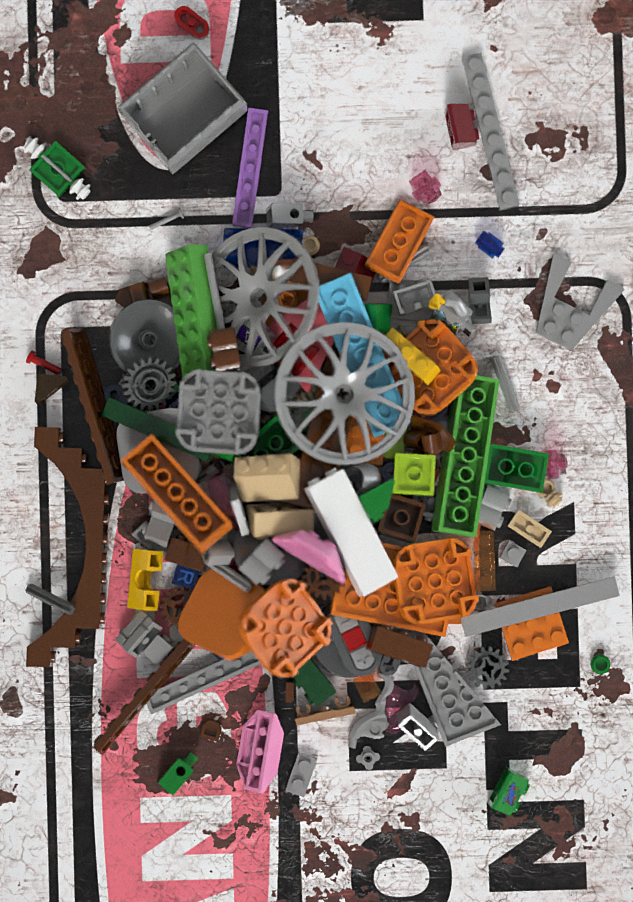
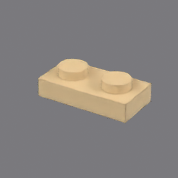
M519 509L507 525L539 548L543 546L552 532Z

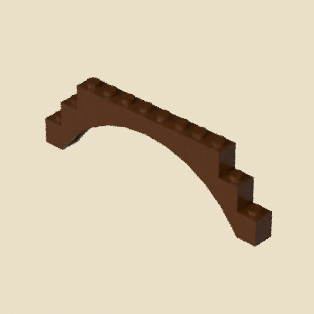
M35 427L34 447L56 465L69 482L79 502L85 524L86 554L83 573L77 591L70 602L76 606L72 615L64 613L46 633L27 646L26 667H52L53 663H56V651H53V647L76 648L77 644L81 642V632H78V628L100 629L102 624H105V612H102V604H106V593L103 592V584L106 585L107 573L103 572L104 565H107L108 555L104 553V545H108V533H105V525L109 524V513H106V505H109L110 494L106 493V486L110 484H107L102 476L103 469L83 468L87 464V453H84L83 448H60L61 444H64V432H61V428Z

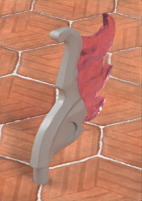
M379 672L377 676L385 681V685L375 701L376 709L355 722L348 736L350 737L348 747L356 748L357 739L363 736L380 739L384 738L383 731L390 734L401 732V728L396 726L398 723L397 713L417 698L419 689L416 683H413L412 689L404 690L395 685L390 676Z

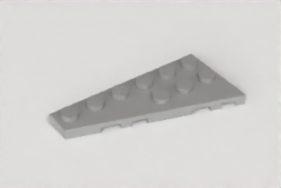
M409 631V637L416 639V636L428 639L427 643L433 645L427 668L414 666L445 747L501 725L425 633Z

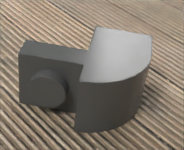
M488 277L468 278L469 308L473 312L471 315L472 325L492 323Z

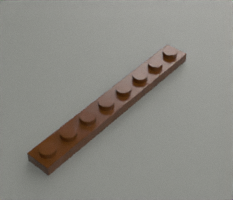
M183 639L182 642L179 641L173 647L172 654L161 661L160 668L149 675L144 687H140L134 693L133 700L122 707L120 710L121 714L109 722L103 735L100 734L95 739L92 747L95 751L103 756L195 645L193 646Z

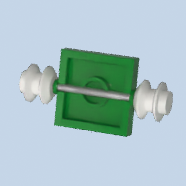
M30 138L25 143L24 153L30 152L32 154L31 159L39 157L29 171L58 197L69 186H71L70 194L75 192L77 200L88 196L90 184L85 186L83 178L76 180L85 170V167L58 142L55 141L46 152H44L45 144L39 145L37 143L38 138Z

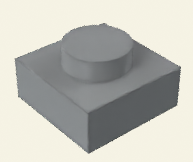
M508 540L499 558L518 567L526 549Z

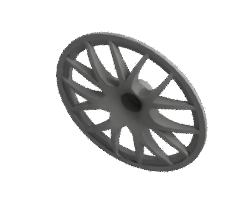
M268 227L246 229L232 235L220 244L212 253L215 273L222 263L235 274L240 287L231 290L217 283L218 290L226 294L220 297L221 304L229 302L238 304L234 313L224 319L225 327L231 325V327H234L235 334L237 335L243 323L248 319L251 321L246 355L239 354L241 366L261 367L283 359L296 342L298 345L304 340L317 312L319 281L313 260L303 245L294 237L278 229ZM259 240L258 267L253 276L247 266L244 244ZM265 240H274L282 243L283 245L267 260ZM237 248L239 269L225 260ZM287 248H290L299 259L280 277L272 281L271 273L275 263ZM303 265L308 285L286 284L296 270ZM288 290H309L306 310L280 306L278 298L282 292ZM282 313L305 314L301 325L294 335ZM269 315L276 319L290 339L277 350L273 347L266 330L265 322ZM259 334L270 353L252 356Z
M332 323L307 333L301 343L297 345L296 342L289 349L281 362L275 381L276 410L285 432L304 452L327 463L341 465L358 464L374 459L386 452L404 433L414 408L415 388L411 370L407 367L406 359L402 357V352L385 335L361 324ZM345 334L339 359L323 340L324 337ZM350 335L369 340L362 363L357 371L350 373L346 367ZM317 340L331 359L334 368L332 377L324 376L303 353L309 345ZM375 343L390 358L367 368L372 346ZM298 356H300L315 378L288 377L292 365ZM393 361L398 370L400 381L376 389H371L364 385L368 375ZM287 381L317 385L323 394L319 400L286 402ZM402 385L401 407L378 395ZM340 389H342V392H346V396L343 397L344 400H341V397H337ZM372 400L400 411L392 429L370 416L365 410L364 403ZM287 406L315 408L296 428ZM324 409H330L333 416L331 423L321 439L314 445L300 431L319 412ZM348 415L356 418L361 428L366 449L347 454L344 425L345 419ZM366 421L388 433L372 447H370ZM336 427L342 453L330 452L320 448Z

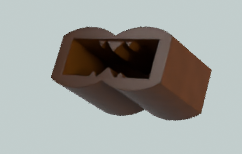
M234 327L210 331L207 342L209 349L213 348L214 356L210 357L212 369L216 368L220 372L240 369L241 363Z
M178 534L176 538L171 537L165 561L203 572L205 563L202 554L191 542H188V538Z

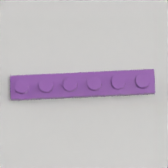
M248 108L232 226L252 228L268 110Z

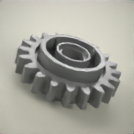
M147 355L146 361L139 357L138 364L131 361L133 368L126 367L129 374H122V377L126 380L121 382V385L125 387L122 393L127 395L126 400L128 402L132 401L133 407L139 404L140 410H143L146 406L151 411L152 405H154L158 410L160 402L166 405L165 398L172 399L169 392H175L176 390L171 385H175L177 382L171 378L176 375L174 372H170L172 367L166 365L164 359L159 362V358L155 356L152 361L151 357ZM152 379V385L145 387V382Z

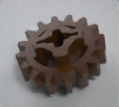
M311 565L310 568H304V571L307 573V575L302 576L303 580H307L305 588L310 587L308 593L312 594L315 592V598L317 599L320 595H322L324 600H326L327 595H330L333 599V593L337 592L340 594L339 587H345V584H341L338 581L335 583L333 578L327 576L329 578L328 581L322 580L320 576L324 573ZM314 572L316 574V579L313 581L312 584L311 576ZM322 587H329V588H330L329 590H326V591L319 590V589H321Z
M182 586L180 591H178L177 587H174L173 593L168 590V597L163 596L161 598L165 603L159 605V607L164 608L160 615L166 616L163 620L164 622L170 621L169 627L177 624L178 629V620L182 611L176 616L178 613L176 604L180 605L184 602L186 605L192 593L191 588L185 591V586ZM183 594L180 600L172 599L175 595ZM168 605H169L170 607H172V610H173V615H172V617L170 616V614H169V612H168Z

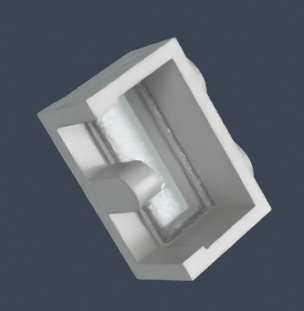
M426 278L414 281L415 285L407 287V284L395 287L396 291H393L392 294L399 316L429 307L430 298L436 294L432 280L426 281Z

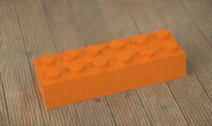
M152 434L121 459L125 469L201 554L232 529V523Z

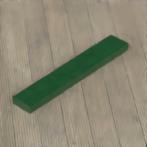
M108 397L101 416L147 436L152 434L163 443L202 460L209 461L212 453L188 450L180 443L176 437V425L112 397Z

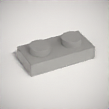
M298 752L285 791L301 797L305 796L317 762L316 758Z

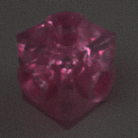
M425 170L409 181L413 190L412 195L418 202L422 201L425 206L435 202L442 195L439 189L441 184L435 176L432 178Z
M557 450L545 451V453H549L545 475L547 479H558L559 475L566 474L568 463L565 454L557 453Z

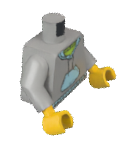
M451 289L443 297L440 294H435L430 298L429 307L434 310L429 320H440L455 336L460 331L468 337L474 333L476 327L469 322L473 314L472 310Z

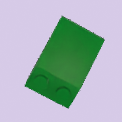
M490 443L484 483L543 493L549 453Z

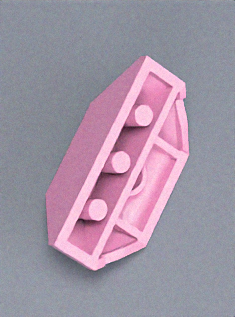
M298 530L275 536L272 539L276 546L341 584L345 583L337 549H335L336 545L326 540L323 542L319 540V536L311 530H308V532Z
M257 710L242 728L236 766L243 781L244 789L260 794L266 790L278 772L284 732L275 713Z

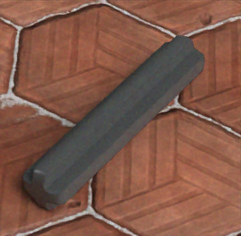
M28 584L25 589L27 594L66 614L72 615L76 609V606L34 584Z

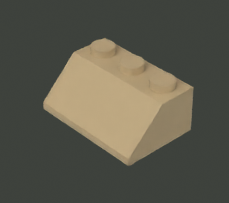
M292 454L235 458L234 479L241 502L299 499L300 459Z
M288 502L245 504L249 530L256 539H268V536H279L298 530L306 532L311 530L314 532L313 509H307Z

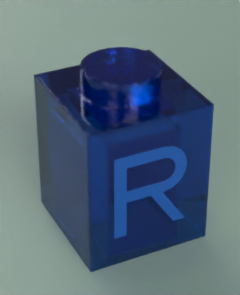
M177 564L172 584L194 590L202 576L200 575L201 571Z

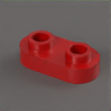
M181 6L176 9L174 19L178 26L195 39L202 40L208 36L210 29L206 20L187 6ZM187 15L188 19L183 21L181 20V16ZM198 27L203 28V31L201 33H198L196 31Z

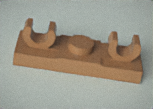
M348 695L346 696L345 704H340L338 697L335 698V704L338 708H330L329 705L318 707V711L310 713L311 706L309 703L307 704L306 712H301L298 705L296 706V712L299 716L295 717L296 726L355 714L354 705L349 706L350 698Z

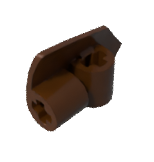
M165 276L119 289L115 302L122 307H126L140 300H157L173 308Z
M412 414L410 419L411 430L407 431L403 438L405 447L423 450L426 455H434L443 450H453L456 441L442 425Z

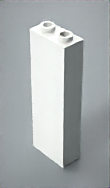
M334 468L326 472V477L321 480L317 477L309 481V486L304 488V491L330 542L336 545L335 549L338 551L340 561L358 596H366L398 578V575L344 469L336 470Z

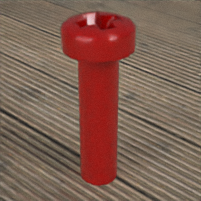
M30 351L26 358V363L30 364L33 362L59 375L60 367L36 356L35 351Z

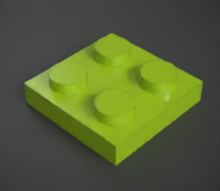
M395 453L393 494L433 496L436 455Z

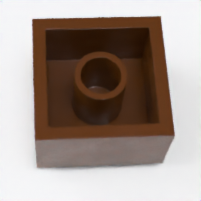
M392 493L389 507L383 513L384 517L375 524V532L410 544L416 542L426 504Z

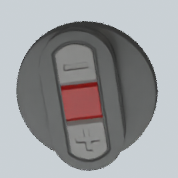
M331 603L325 606L321 611L326 617H330L333 623L331 625V641L328 646H323L314 654L316 660L325 670L339 677L353 678L373 673L379 667L384 655L366 650L372 626L379 627L380 624L330 615Z

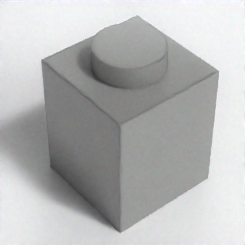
M159 633L142 653L158 666L174 647L171 644L173 640L165 633L163 635Z

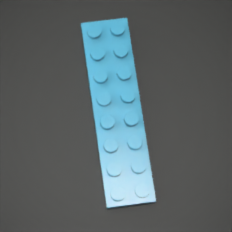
M351 273L319 286L318 303L327 325L344 322L373 328ZM345 334L332 335L339 354L341 353ZM350 335L346 356V367L350 373L357 371L362 363L369 342L368 339ZM375 343L372 346L367 368L386 360L382 349ZM388 364L368 375L364 385L371 389H376L395 383ZM397 387L378 394L401 407L402 398ZM372 400L364 403L365 410L370 416L392 429L400 411ZM368 422L374 438L387 433Z

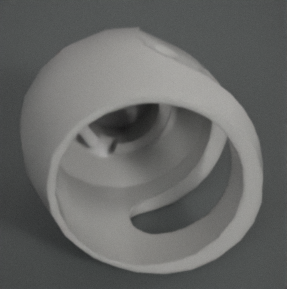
M371 463L354 465L345 472L348 479H350L352 474H356L355 482L358 492L355 493L357 497L380 486L382 482L379 469Z

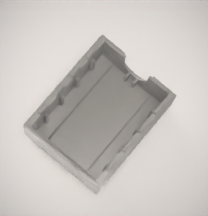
M195 42L189 45L118 106L122 117L172 175L248 111L246 101Z

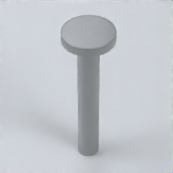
M178 208L179 212L149 225L150 230L180 216L184 219L181 209Z

